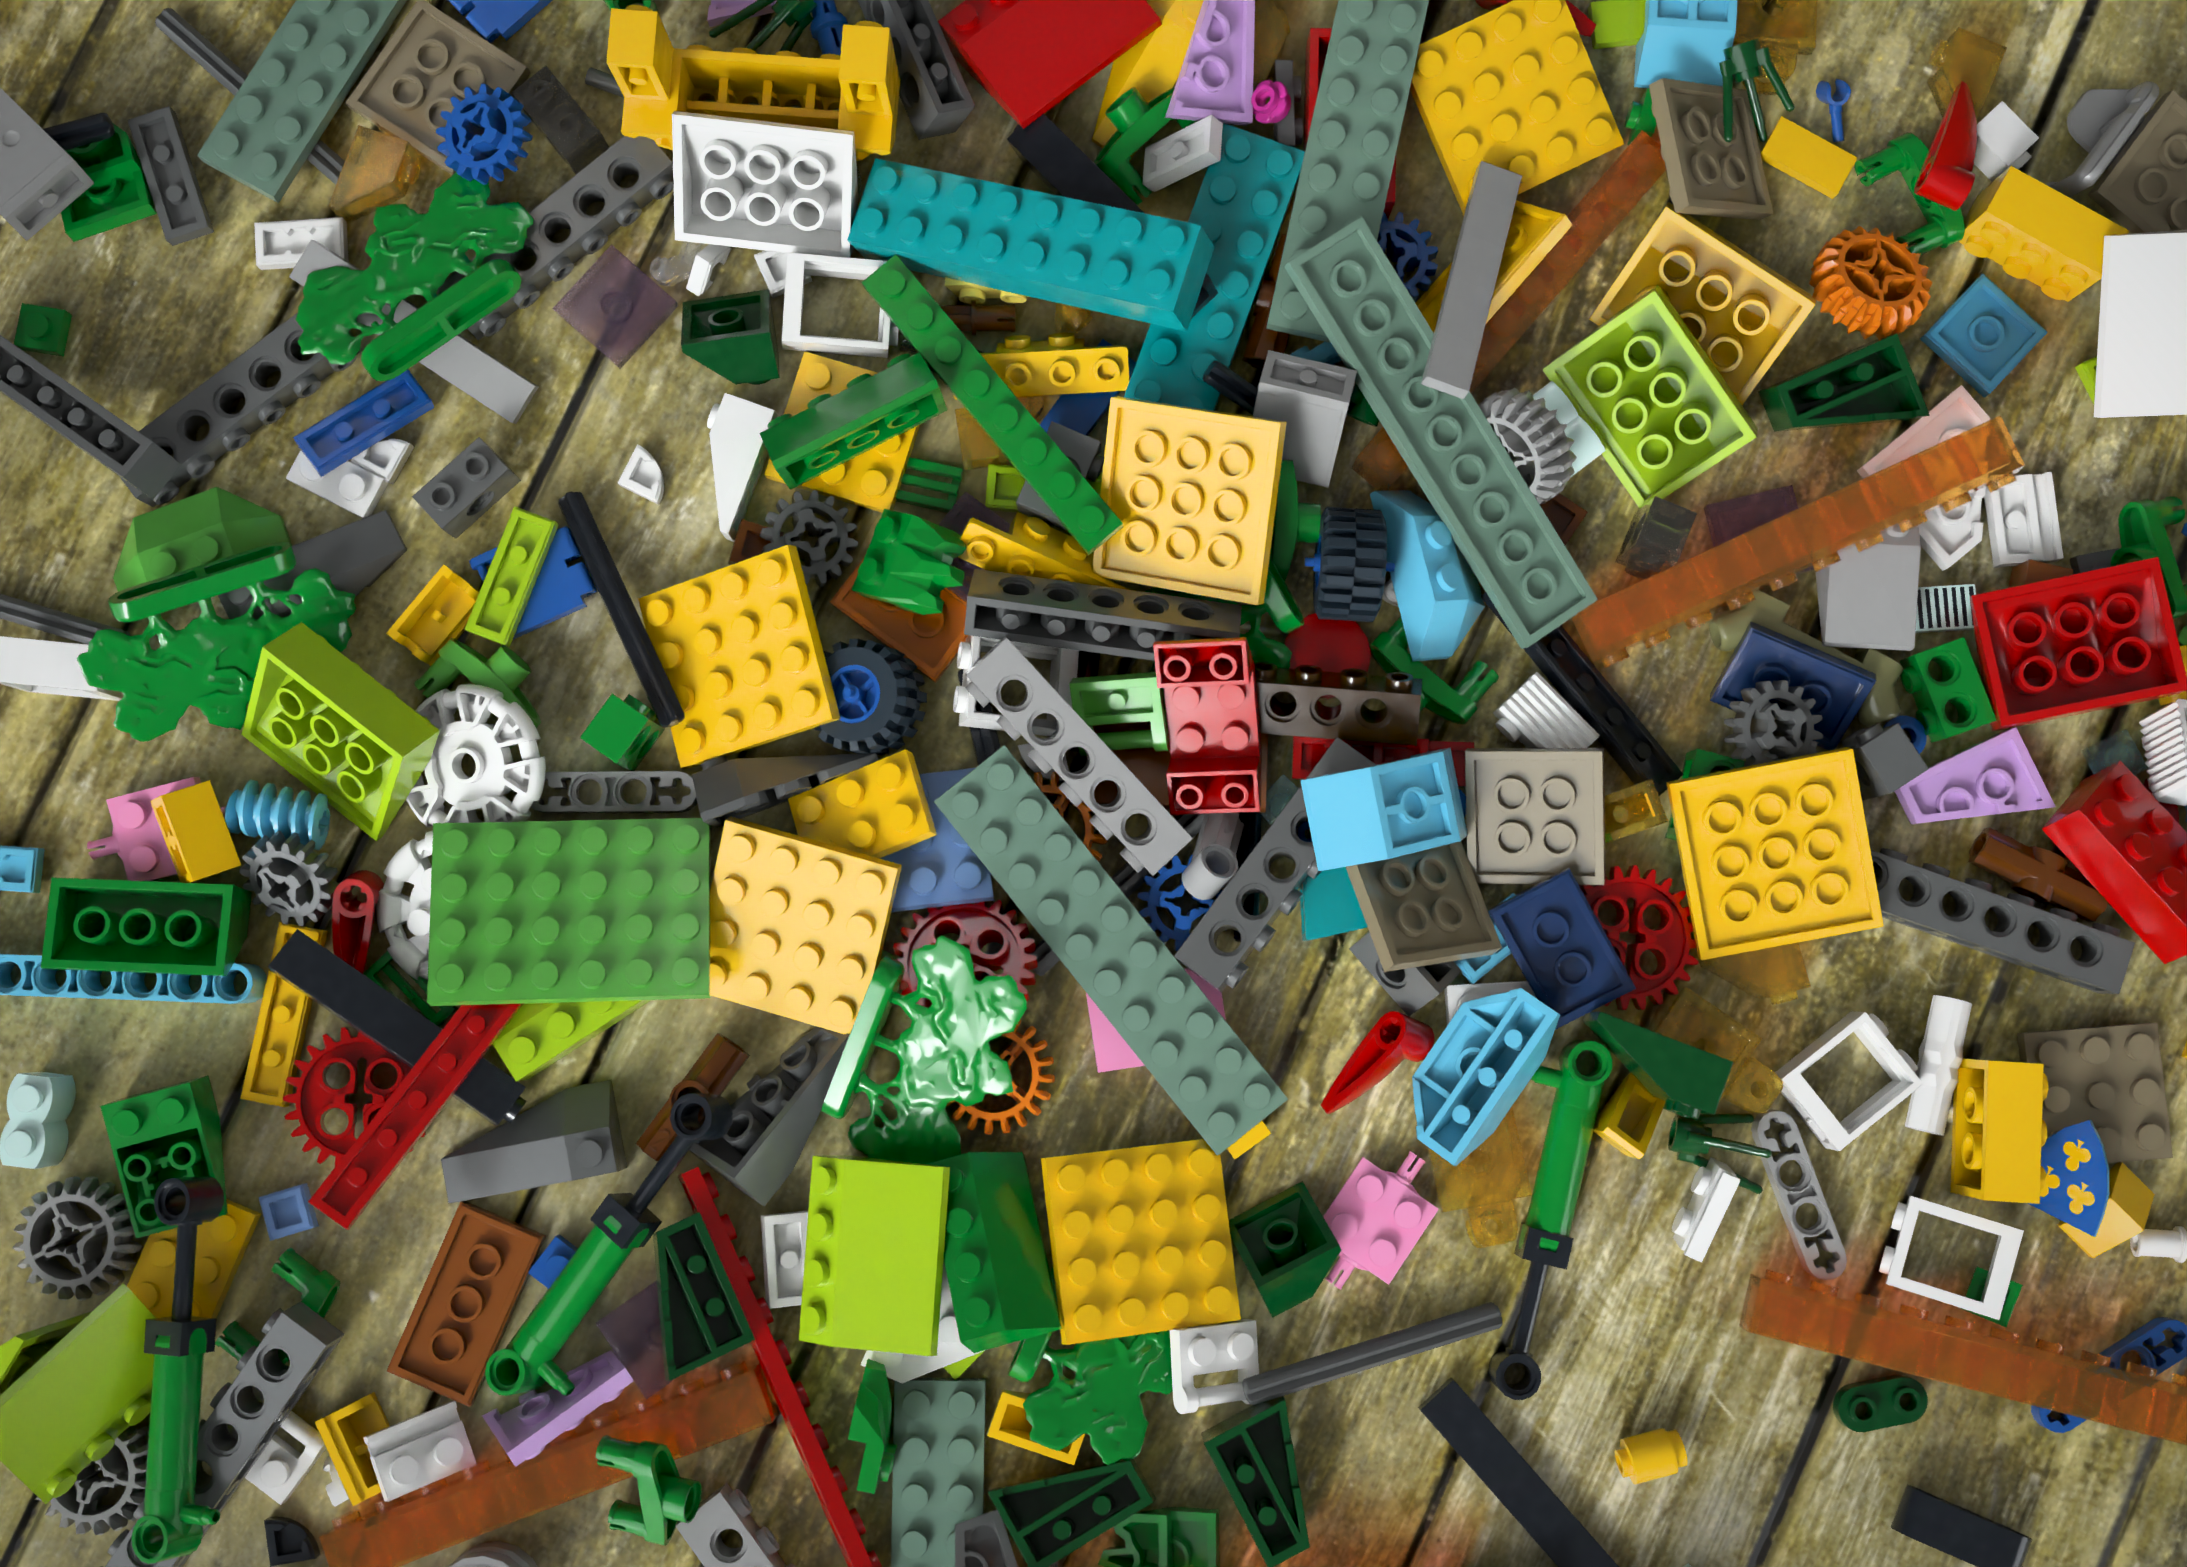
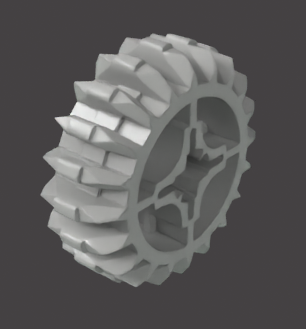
M1516 388L1498 393L1495 392L1479 403L1478 406L1538 503L1544 504L1562 492L1568 484L1570 477L1575 473L1572 463L1577 457L1569 450L1574 440L1566 437L1564 430L1567 424H1560L1556 419L1557 410L1549 411L1545 407L1544 398L1534 400L1530 390L1521 393Z
M78 1176L68 1177L64 1184L60 1181L50 1183L47 1186V1193L44 1191L35 1193L31 1197L35 1206L24 1207L20 1211L28 1223L18 1224L13 1229L18 1234L24 1235L22 1242L16 1243L12 1249L19 1252L24 1251L26 1258L22 1259L17 1267L21 1269L32 1268L33 1271L29 1275L27 1282L34 1284L43 1280L41 1293L49 1295L57 1291L58 1299L60 1300L71 1299L74 1295L79 1301L91 1298L93 1293L99 1296L109 1292L110 1284L117 1285L124 1281L125 1277L122 1270L127 1271L134 1268L136 1262L128 1254L141 1251L143 1246L136 1241H132L135 1233L129 1211L123 1207L126 1204L124 1193L113 1196L115 1184L106 1182L99 1186V1179L93 1176L86 1177L83 1182ZM76 1202L90 1206L102 1219L99 1221L91 1220L86 1215L84 1209H78ZM52 1223H54L55 1233L50 1241V1230ZM92 1230L91 1233L82 1236V1239L77 1244L65 1246L67 1243L75 1240V1237L80 1232ZM108 1234V1244L104 1255L102 1241ZM62 1255L68 1258L73 1268L78 1267L81 1274L66 1269L59 1263L56 1257Z
M135 1425L125 1429L115 1439L114 1446L103 1458L92 1461L77 1475L75 1482L77 1490L73 1485L62 1496L50 1500L52 1505L48 1507L45 1515L53 1516L60 1512L62 1516L59 1527L67 1528L75 1523L76 1534H85L92 1528L95 1535H103L109 1531L110 1527L118 1531L127 1526L128 1520H136L133 1514L145 1499L148 1443L145 1437L149 1434V1427L143 1426L136 1430ZM120 1450L123 1453L126 1462L122 1459L120 1455ZM97 1463L100 1466L97 1470L102 1469L103 1476L105 1477L100 1478L98 1476L100 1471L96 1472L93 1464ZM126 1486L124 1494L115 1505H101L102 1498L108 1494L110 1487Z

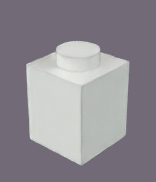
M2001 101L1977 124V145L1974 164L1992 182L2010 166L2020 169L2032 157L2026 150L2039 137Z

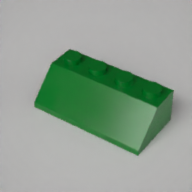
M920 352L913 356L908 353L897 356L886 365L887 369L873 376L870 374L860 375L847 384L848 389L834 396H831V394L818 396L807 404L808 409L794 416L791 414L781 415L768 423V429L762 431L760 435L776 471L790 490L948 410L940 387Z
M52 877L41 968L227 976L247 938L252 892L229 884Z
M968 1152L928 1163V1165L950 1167L944 1262L960 1342L973 1353L1062 1329L1024 1153Z

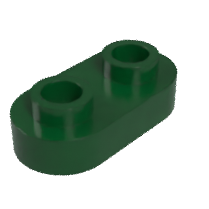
M1895 1374L1843 1386L1834 1397L1833 1412L1837 1420L1845 1427L1855 1432H1868L1917 1421L1927 1409L1928 1397L1924 1387L1918 1381L1906 1375ZM1909 1393L1911 1396L1910 1404L1905 1408H1901L1899 1404L1901 1395ZM1860 1402H1865L1867 1405L1866 1413L1861 1417H1857L1855 1414L1856 1405Z

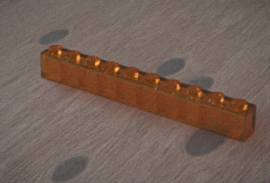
M1643 130L1569 213L1567 217L1572 224L1571 228L1485 325L1469 389L1472 395L1667 172L1665 161L1661 155V145ZM1384 427L1357 456L1352 466L1356 473L1378 491L1391 490L1409 469Z
M2000 415L1603 598L1573 616L1572 620L1592 663L1595 665L1603 662L1604 667L1608 668L1629 658L1627 650L1641 643H1644L1646 649L1652 648L1671 639L1669 631L1686 624L1688 630H1691L1713 620L1711 612L1720 607L1728 605L1730 611H1733L1755 601L1753 592L1770 585L1772 591L1775 592L1798 581L1795 573L1810 566H1813L1815 572L1833 566L1841 561L1839 553L1856 546L1859 553L1884 542L1882 534L1899 526L1902 533L1910 531L1928 522L1925 514L1943 506L1946 513L1954 511L1972 502L1970 494L1987 486L1990 493L1998 491L2016 482L2014 473L2019 472L2025 464Z
M1766 1269L1765 1277L1750 1274L1739 1327L1750 1333L2187 1445V1376L2173 1373L2172 1381L2157 1378V1369L2128 1361L2126 1369L2110 1366L2111 1357L2099 1353L2082 1350L2081 1357L2079 1358L2064 1354L2065 1345L2037 1338L2035 1346L2018 1342L2020 1334L1991 1326L1989 1335L1974 1331L1975 1322L1946 1315L1945 1322L1942 1323L1928 1319L1929 1311L1919 1307L1901 1303L1900 1310L1895 1311L1882 1307L1884 1299L1856 1292L1854 1300L1837 1296L1839 1288L1829 1284L1811 1280L1810 1288L1792 1284L1794 1276Z
M741 1361L719 1371L721 1378L705 1384L703 1377H699L676 1387L678 1394L662 1400L660 1393L644 1398L634 1403L636 1411L620 1417L617 1410L602 1414L591 1420L592 1428L576 1433L575 1428L564 1431L549 1442L550 1444H547L540 1454L532 1459L523 1461L516 1467L505 1453L506 1461L490 1466L488 1459L480 1461L461 1470L462 1478L447 1483L446 1478L440 1479L419 1488L420 1494L404 1499L403 1496H400L389 1502L382 1499L375 1503L377 1510L361 1516L359 1509L340 1515L331 1520L333 1528L319 1537L329 1567H399L632 1477L633 1474L631 1472L608 1466L602 1467L597 1464V1446L605 1435L629 1442L641 1443L647 1440L664 1444L669 1448L673 1459L677 1460L770 1424L778 1416V1412L760 1364L747 1367L746 1362Z

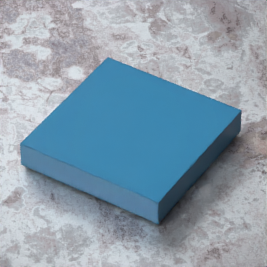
M1981 274L1926 331L1920 340L1979 394L1986 397L2048 332L1985 274Z

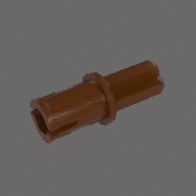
M971 300V305H939L960 331H972V336H976V331L1015 332V319H997L998 317H1015V304L976 305V300Z

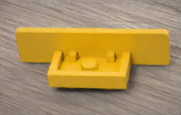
M1073 333L1050 334L1046 341H1031V337L1028 335L1008 336L1004 338L1005 343H997L995 352L980 353L1016 397L1126 391L1130 381L1127 346L1085 347L1084 338L1075 339V334Z
M1017 512L1010 524L1008 533L978 519L971 518L960 536V540L964 542L967 548L958 558L985 570L1127 589L1092 573L1094 552L1088 555L1073 536L1050 527L1046 522L1036 517H1028Z

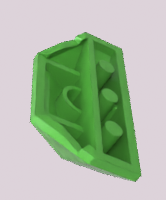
M214 487L134 517L113 579L119 592L264 545L278 542H289L291 545L292 543L282 516L219 487Z

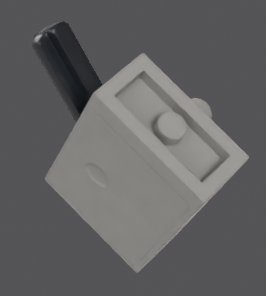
M0 88V215L26 241L94 184L91 178L65 150L111 138L115 134V129L108 114L102 112L42 129Z
M1268 350L1259 387L1256 388L1222 363L1213 361L1203 374L1204 382L1252 414L1253 417L1287 422L1282 460H1293L1296 480L1329 487L1357 371Z

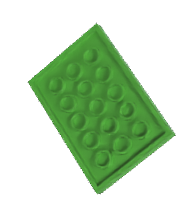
M702 818L433 823L427 1003L430 1006L710 998V825L703 822Z

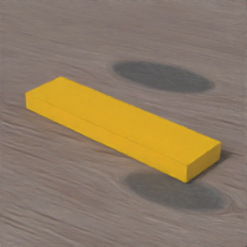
M279 922L271 962L297 929L323 947L325 946L328 931L290 923L286 925ZM270 969L267 975L240 1099L289 1107L290 1103L284 1101L283 1096L292 1094L294 1086L289 1084L286 1079L287 1077H296L298 1067L294 1062L295 1060H300L313 1000L271 972Z

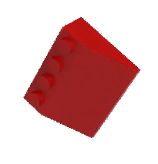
M965 0L938 20L953 57L1023 129L1162 25L1161 19L1146 0Z
M2158 557L1970 596L1981 681L1997 721L1990 723L1992 731L2174 696L2187 691V675Z

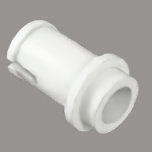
M2175 1226L2173 1230L2144 1229V1231L2130 1238L2132 1254L2135 1257H2170L2175 1262L2183 1263L2187 1258V1231L2181 1226Z

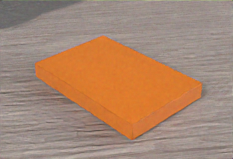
M862 560L830 603L884 645L904 653L905 658L911 659L916 664V669L936 683L957 656L960 642H966V638L969 636L964 635L967 595L957 587H947L940 593V598L944 601L942 613L921 615L905 611L891 603L863 597L851 590L858 575L859 566L863 562Z

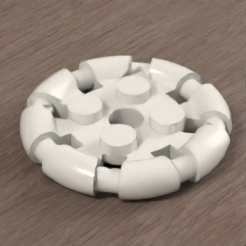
M461 684L457 686L455 691L443 689L433 694L415 710L440 730L431 759L424 769L428 784L424 785L421 774L406 798L414 814L426 827L433 826V823L482 822L477 817L476 809L483 810L485 822H523L530 818L531 812L529 809L533 801L540 800L544 787L545 756L540 757L536 740L541 738L531 718L517 702L509 703L504 700L502 692L482 685ZM458 708L461 721L455 722L453 715ZM491 713L499 718L495 725L486 723ZM518 744L522 761L513 763L509 746ZM466 753L470 754L476 763V770L471 778L463 772L461 766L462 758ZM514 790L517 794L512 802L503 796ZM445 800L453 805L448 815L444 812L445 806L443 803Z
M433 830L426 832L425 838L420 841L410 840L395 853L383 872L387 878L383 889L379 891V899L376 905L379 932H385L390 944L387 951L398 966L416 980L419 976L428 980L432 870L428 856L432 855ZM404 882L415 885L410 897L401 893ZM407 923L409 931L416 936L408 939L402 925Z

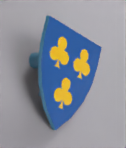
M2092 1120L2065 1127L2047 1138L2045 1145L2041 1147V1166H2043L2046 1174L2045 1189L2040 1193V1204H2028L2096 1237L2110 1194L2109 1166L2104 1145Z

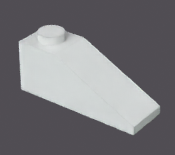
M725 393L721 404L715 403L713 405L707 427L711 429L709 435L720 532L727 540L734 542L739 523L745 517L768 455L760 433L768 429V423L777 418L778 415L773 409Z

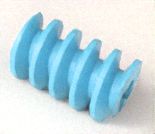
M250 779L243 788V791L237 789L229 797L225 808V822L230 833L238 834L243 832L245 836L250 837L260 835L262 838L266 835L270 838L277 831H281L287 840L293 833H298L301 844L306 845L309 841L313 840L315 842L314 850H320L326 841L330 825L327 795L319 793L311 805L310 792L301 790L294 801L293 789L286 786L281 789L277 797L276 786L271 783H267L260 793L258 781Z

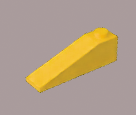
M1146 0L1161 19L1162 25L1113 61L1092 142L1103 148L1110 137L1117 131V128L1106 116L1105 112L1116 99L1128 90L1136 88L1148 103L1175 87L1203 0ZM1138 149L1131 155V159L1134 157Z

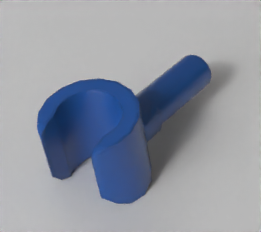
M1840 79L1835 80L1836 91L1832 97L1831 86L1828 82L1820 81L1816 88L1817 98L1821 102L1829 104L1833 143L1844 141L1842 105L1848 101L1851 94L1850 86Z

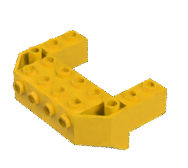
M629 5L625 9L611 8L606 63L624 96L622 135L631 138L638 136L653 139L658 146L673 150L672 113L674 111L854 131L856 161H861L870 154L877 153L881 156L891 154L896 140L900 77L890 28L883 27L881 24L873 21H859L855 25L843 24L841 56L823 54L819 58H808L792 51H778L775 55L758 54L756 51L748 48H734L731 52L713 51V49L704 45H689L687 49L673 48L657 11L642 5ZM711 99L715 102H707L705 100ZM754 102L758 105H750L748 103ZM797 105L801 108H793L791 106Z

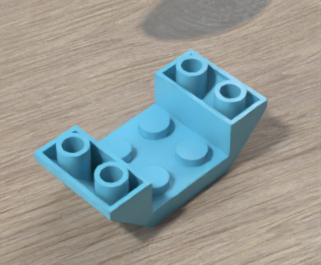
M1646 0L1644 33L1636 45L1634 87L1649 88L1650 84L1661 78L1723 86L1719 62L1725 61L1723 50L1733 46L1736 33L1737 0Z
M1451 748L1410 756V758L1361 769L1335 772L1300 780L1318 871L1391 859L1460 842L1468 835Z

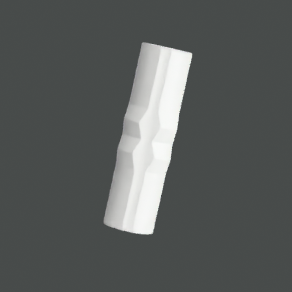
M1933 995L1924 1039L1919 1048L1918 1070L1914 1072L1923 1085L1911 1095L1905 1127L1944 1136L1953 1091L1958 1083V1069L1963 1060V1045L1972 1003Z

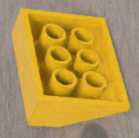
M1668 202L1589 320L1600 326L1656 285H1659L1736 398L1743 405L1816 305V300L1811 294L1690 215L1675 213L1674 205Z

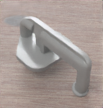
M2146 81L2132 89H2091L2082 94L2068 114L2067 127L2073 139L2089 154L2075 173L2059 182H2049L2046 185L2069 198L2091 187L2104 170L2108 169L2145 120V113L2150 110L2158 98V85L2154 82Z

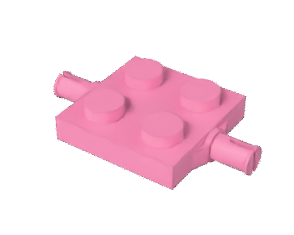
M191 777L107 799L113 823V836L89 841L87 849L106 846L103 849L88 852L90 857L95 860L118 853L123 861L127 879L130 881H154L177 875L150 801L161 795L201 783L200 777ZM226 806L220 807L224 819Z
M1409 1151L1408 1156L1396 1174L1381 1170L1362 1157L1323 1215L1341 1248L1340 1258L1325 1278L1332 1284L1339 1272L1343 1270L1334 1284L1338 1289H1342V1286L1355 1267L1370 1271L1389 1285L1439 1210L1422 1198L1413 1185H1411L1422 1166L1426 1163L1418 1157L1408 1172L1409 1167L1417 1157L1411 1151Z

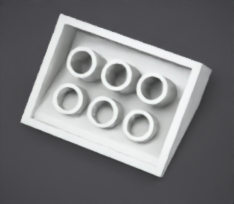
M674 111L672 113L675 240L782 253L851 257L854 247L847 239L859 205L854 131Z
M2187 230L2104 236L2094 417L2186 415Z

